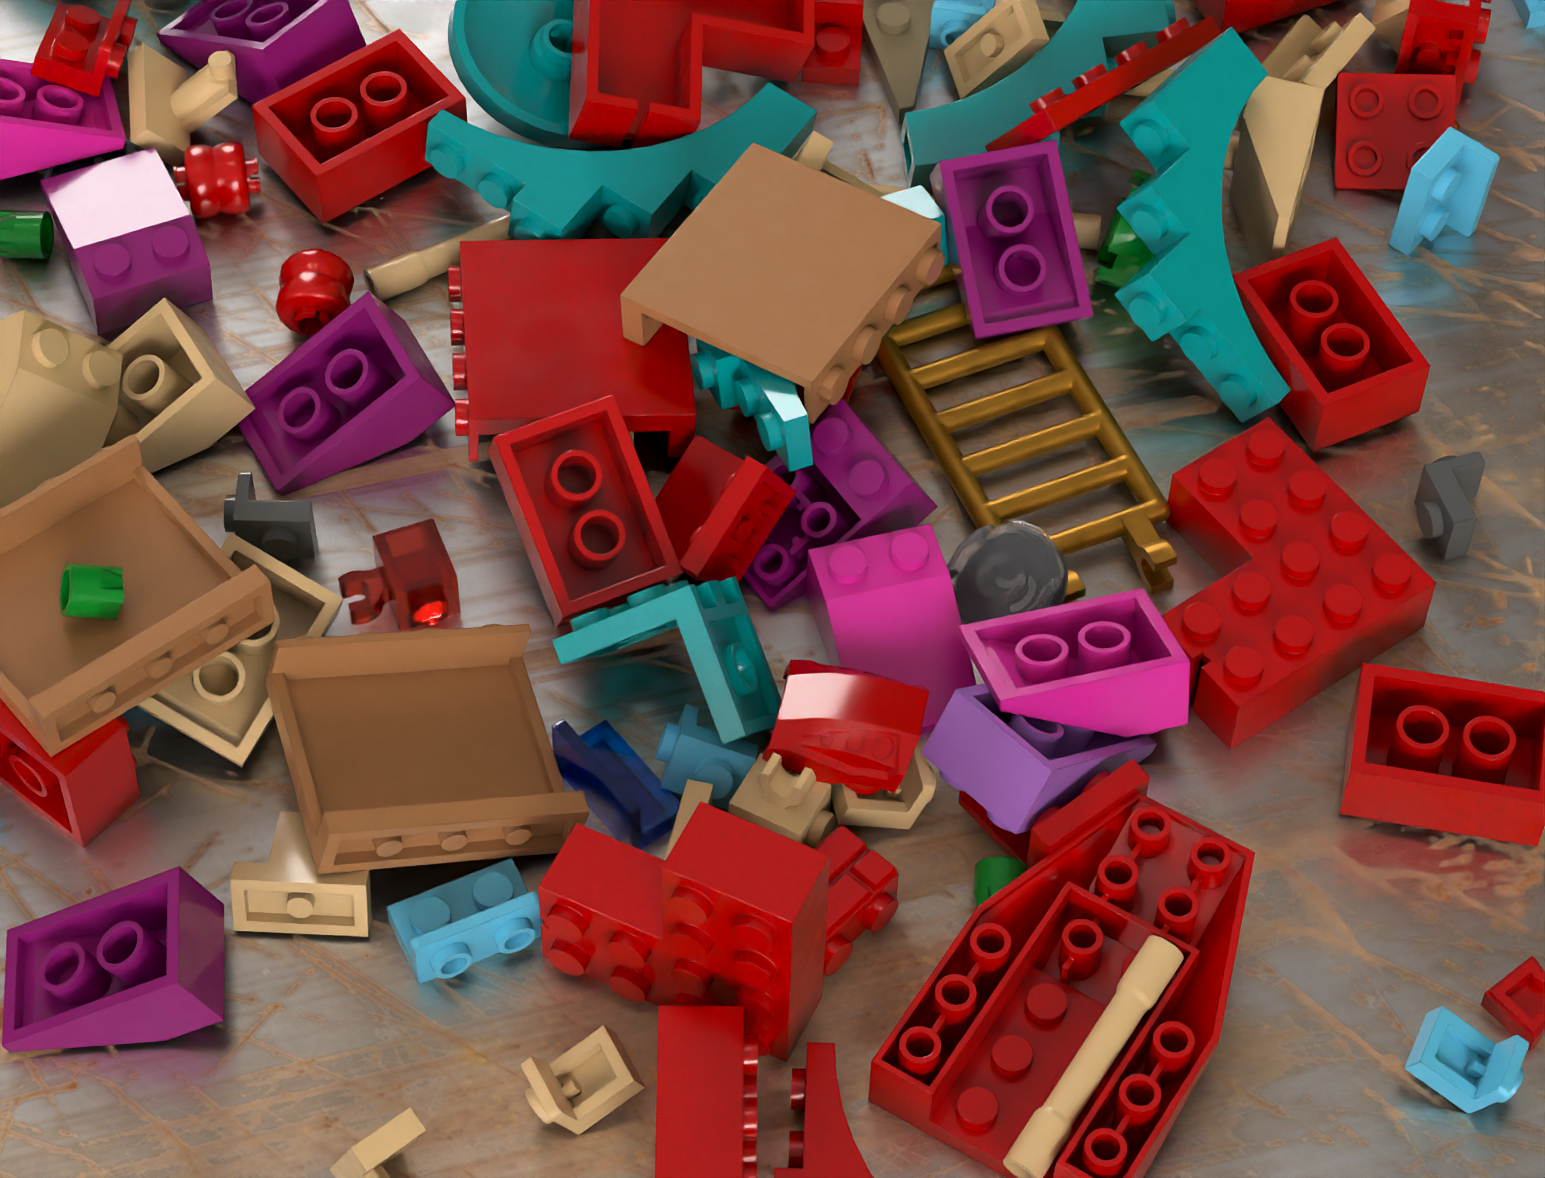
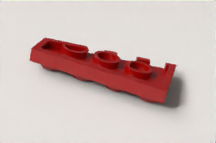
M1212 15L1191 27L1184 17L1156 33L1154 36L1159 45L1152 49H1149L1146 42L1142 40L1115 56L1113 59L1118 68L1108 73L1103 63L1071 81L1076 89L1075 92L1065 96L1061 87H1058L1030 103L1029 106L1034 115L987 144L985 148L987 152L1034 144L1036 142L1039 143L1084 115L1090 114L1130 89L1137 87L1193 55L1197 50L1222 34Z

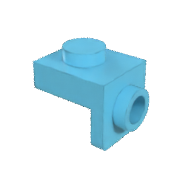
M686 704L678 725L666 722L657 746L655 759L665 762L660 788L683 795L687 779L713 784V805L729 810L730 800L756 761L758 745L740 739L722 744L718 732L696 725L699 708Z
M1440 1006L1426 1013L1404 1069L1470 1114L1496 1102L1503 1103L1514 1095L1524 1078V1069L1521 1068V1065L1528 1050L1529 1042L1519 1035H1515L1495 1044L1448 1009Z

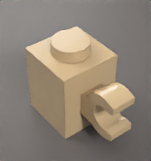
M760 753L730 800L729 813L814 849L833 831L836 815L830 813L831 785L817 782L815 773L810 768L805 767L801 775L784 769L781 765L782 756L773 753L767 762L762 759L763 754Z

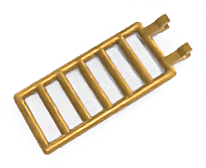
M949 256V264L943 266L937 280L930 286L925 284L921 290L955 279ZM963 302L906 319L900 325L893 324L881 339L876 357L984 541L1008 532L1003 524L1005 521L1125 481L1139 503L1138 505L1043 538L1048 539L1061 554L1062 558L1063 556L1121 537L1135 559L1140 577L1150 595L1173 587L1174 578L1167 567L1177 564L1178 556L1168 541L1161 539L1153 525L1167 520L1170 515L1169 504L1056 325L1030 329L912 369L899 347L968 325L969 321ZM1040 351L1045 352L1056 370L1055 373L938 412L924 391L925 389ZM1068 393L1071 394L1083 413V416L964 456L950 434ZM1094 437H1098L1111 460L993 500L988 499L976 478ZM1063 558L1062 562L1066 577L1063 596L1058 605L1077 602L1078 598L1084 597L1086 594V587L1076 572L1069 570Z

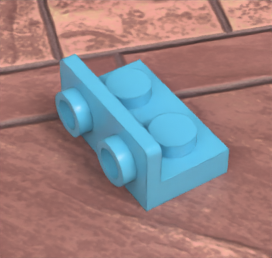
M1450 126L1412 167L1388 244L1409 256L1424 238L1429 241L1434 240L1444 225L1469 237L1477 228L1500 160L1499 156L1486 148L1482 143L1469 138Z
M512 858L387 906L388 920L419 984L437 977L442 979L454 977L464 972L472 963L500 952L509 954L520 951L527 947L535 938L541 936L543 919L540 918L539 897L536 892H528Z

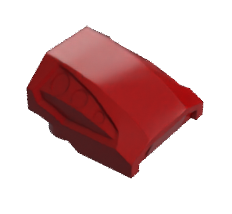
M791 659L783 675L786 683L776 722L762 759L768 762L773 753L782 756L781 765L784 769L801 775L805 767L810 768L814 771L817 782L828 784L843 783L847 788L858 794L871 795L877 793L880 789L895 793L905 777L920 738L930 691L920 684L908 685L860 669L823 665L813 660Z

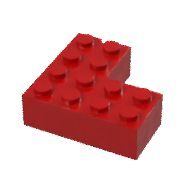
M574 0L568 139L620 148L623 140L627 139L631 140V149L672 141L696 132L701 122L702 66L794 83L815 45V0Z
M1269 417L1172 474L1167 502L1170 507V515L1166 521L1221 579L1162 614L1161 617L1190 660L1189 699L1195 694L1201 660L1205 663L1200 670L1193 712L1229 750L1362 666L1363 662L1368 663L1424 627L1436 582Z
M701 801L666 860L576 823L538 886L540 918L544 920L541 924L543 956L548 958L561 971L574 976L585 974L610 985L612 990L618 995L633 1002H643L645 1000L656 1006H744V1033H758V1056L769 1054L787 1062L822 998L830 855Z

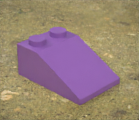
M984 683L955 690L921 754L939 769V774L946 783L956 789L965 791L986 809L987 817L995 825L1014 834L1030 831L1034 821L1048 808L1054 805H1059L1062 808L1081 795L1086 784L1100 772L1108 770L1112 773L1131 759L1138 764L1152 754L1157 743L1147 734L1122 737L1000 711Z

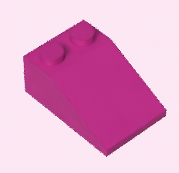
M0 59V180L124 148L126 137L111 77H106L99 97L30 75L33 63Z
M931 523L808 550L806 596L830 665L864 670L908 685L920 684L925 686L930 692L921 734L932 732L955 690L977 684L970 656L959 638V626L962 625L950 574Z
M1143 588L959 626V638L1000 711L1122 737L1153 734L1163 729L1188 724L1190 660Z

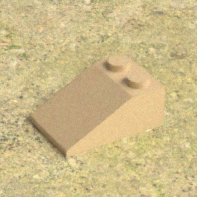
M1266 76L1252 92L1233 130L1240 132V137L1234 135L1230 137L1224 161V170L1233 171L1229 196L1254 267L1286 256L1309 171L1325 88Z
M165 297L107 346L123 354L117 412L102 448L112 446L129 435L134 434L139 439L143 466L150 473L210 448L256 409L205 329Z
M25 309L0 320V509L32 492L45 480L56 478L88 460L95 452L101 449L118 407L123 354Z
M230 532L220 549L241 571L255 564L269 578L272 588L275 621L136 706L242 767L274 718L265 680L276 640L293 639L299 636L325 637L339 614L343 598Z

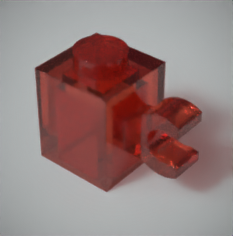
M433 518L373 535L376 568L366 571H350L338 578L340 595L343 599L354 595L366 596L362 600L348 604L350 620L353 625L367 624L375 620L381 614L383 606L387 602L390 605L400 631L420 625H434L443 621L446 617L461 613L457 574Z

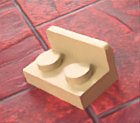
M1361 12L1342 27L1336 21H1333L1324 30L1308 15H1303L1294 23L1261 64L1269 73L1267 75L1269 77L1326 89L1376 27Z

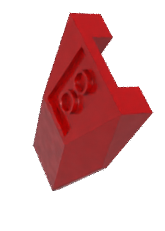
M1138 791L977 906L872 1059L868 1101L1003 1177L1018 1178L1003 1164L1004 1158L1033 1113L1046 1102L1116 994L1120 979L1148 936H1159L1175 945L1183 954L1184 960L1155 1005L1145 1012L1074 1122L1070 1137L1043 1177L1144 1178L1219 1043L1255 852Z

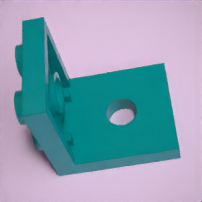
M735 576L720 582L718 580L708 581L698 586H695V584L689 585L687 580H683L665 587L664 584L645 589L627 597L628 603L611 609H607V607L600 608L570 620L574 632L552 640L560 664L563 665L612 654L679 627L722 744L774 728L781 697Z

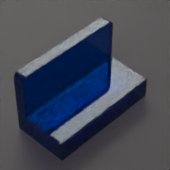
M564 719L551 726L553 753L561 776L575 791L583 790L588 807L617 840L641 850L673 829L680 802L669 790L660 788V779L606 719L580 736Z

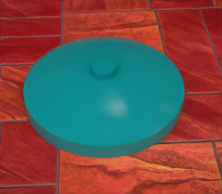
M574 0L454 1L448 23L450 56L465 89L488 115L509 130L541 144L566 149H593L606 146L568 139Z

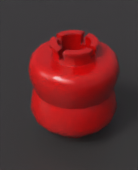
M236 141L225 142L215 147L205 145L190 146L184 151L185 166H173L175 183L184 182V185H179L176 188L183 201L190 202L192 215L199 219L210 218L221 212L231 215L245 214L251 208L250 194H261L260 178L250 177V175L259 173L257 157L245 159L243 145Z
M319 248L303 250L291 255L282 264L279 275L280 290L275 304L279 320L288 329L300 336L305 335L307 338H311L351 306L350 296L354 285V276L350 266L341 257Z

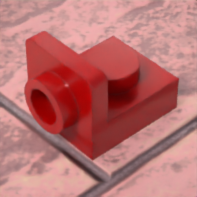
M815 0V45L802 67V82L859 86L864 0Z

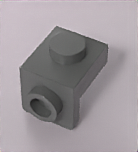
M1480 452L1459 457L1453 455L1445 456L1423 467L1414 501L1417 508V519L1423 535L1427 539H1433L1443 560L1467 555L1477 516L1468 500L1473 499L1477 495L1486 464Z
M238 472L236 495L225 496V532H235L236 536L279 561L315 559L317 536L312 501L256 500L252 472Z

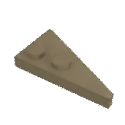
M864 0L862 37L898 125L903 124L905 113L912 112L916 107L923 66H925L929 49L931 12L933 3L936 0Z

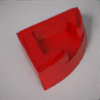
M1533 956L1486 991L1481 1005L1513 1036L1519 1035L1529 1042V1051L1538 1044L1545 1032V971Z

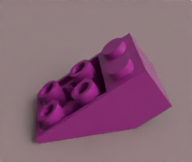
M842 398L837 404L832 405L818 417L813 424L809 425L813 465L789 472L778 454L765 465L796 491L743 575L772 611L806 594L809 549L916 527L938 507L872 428Z

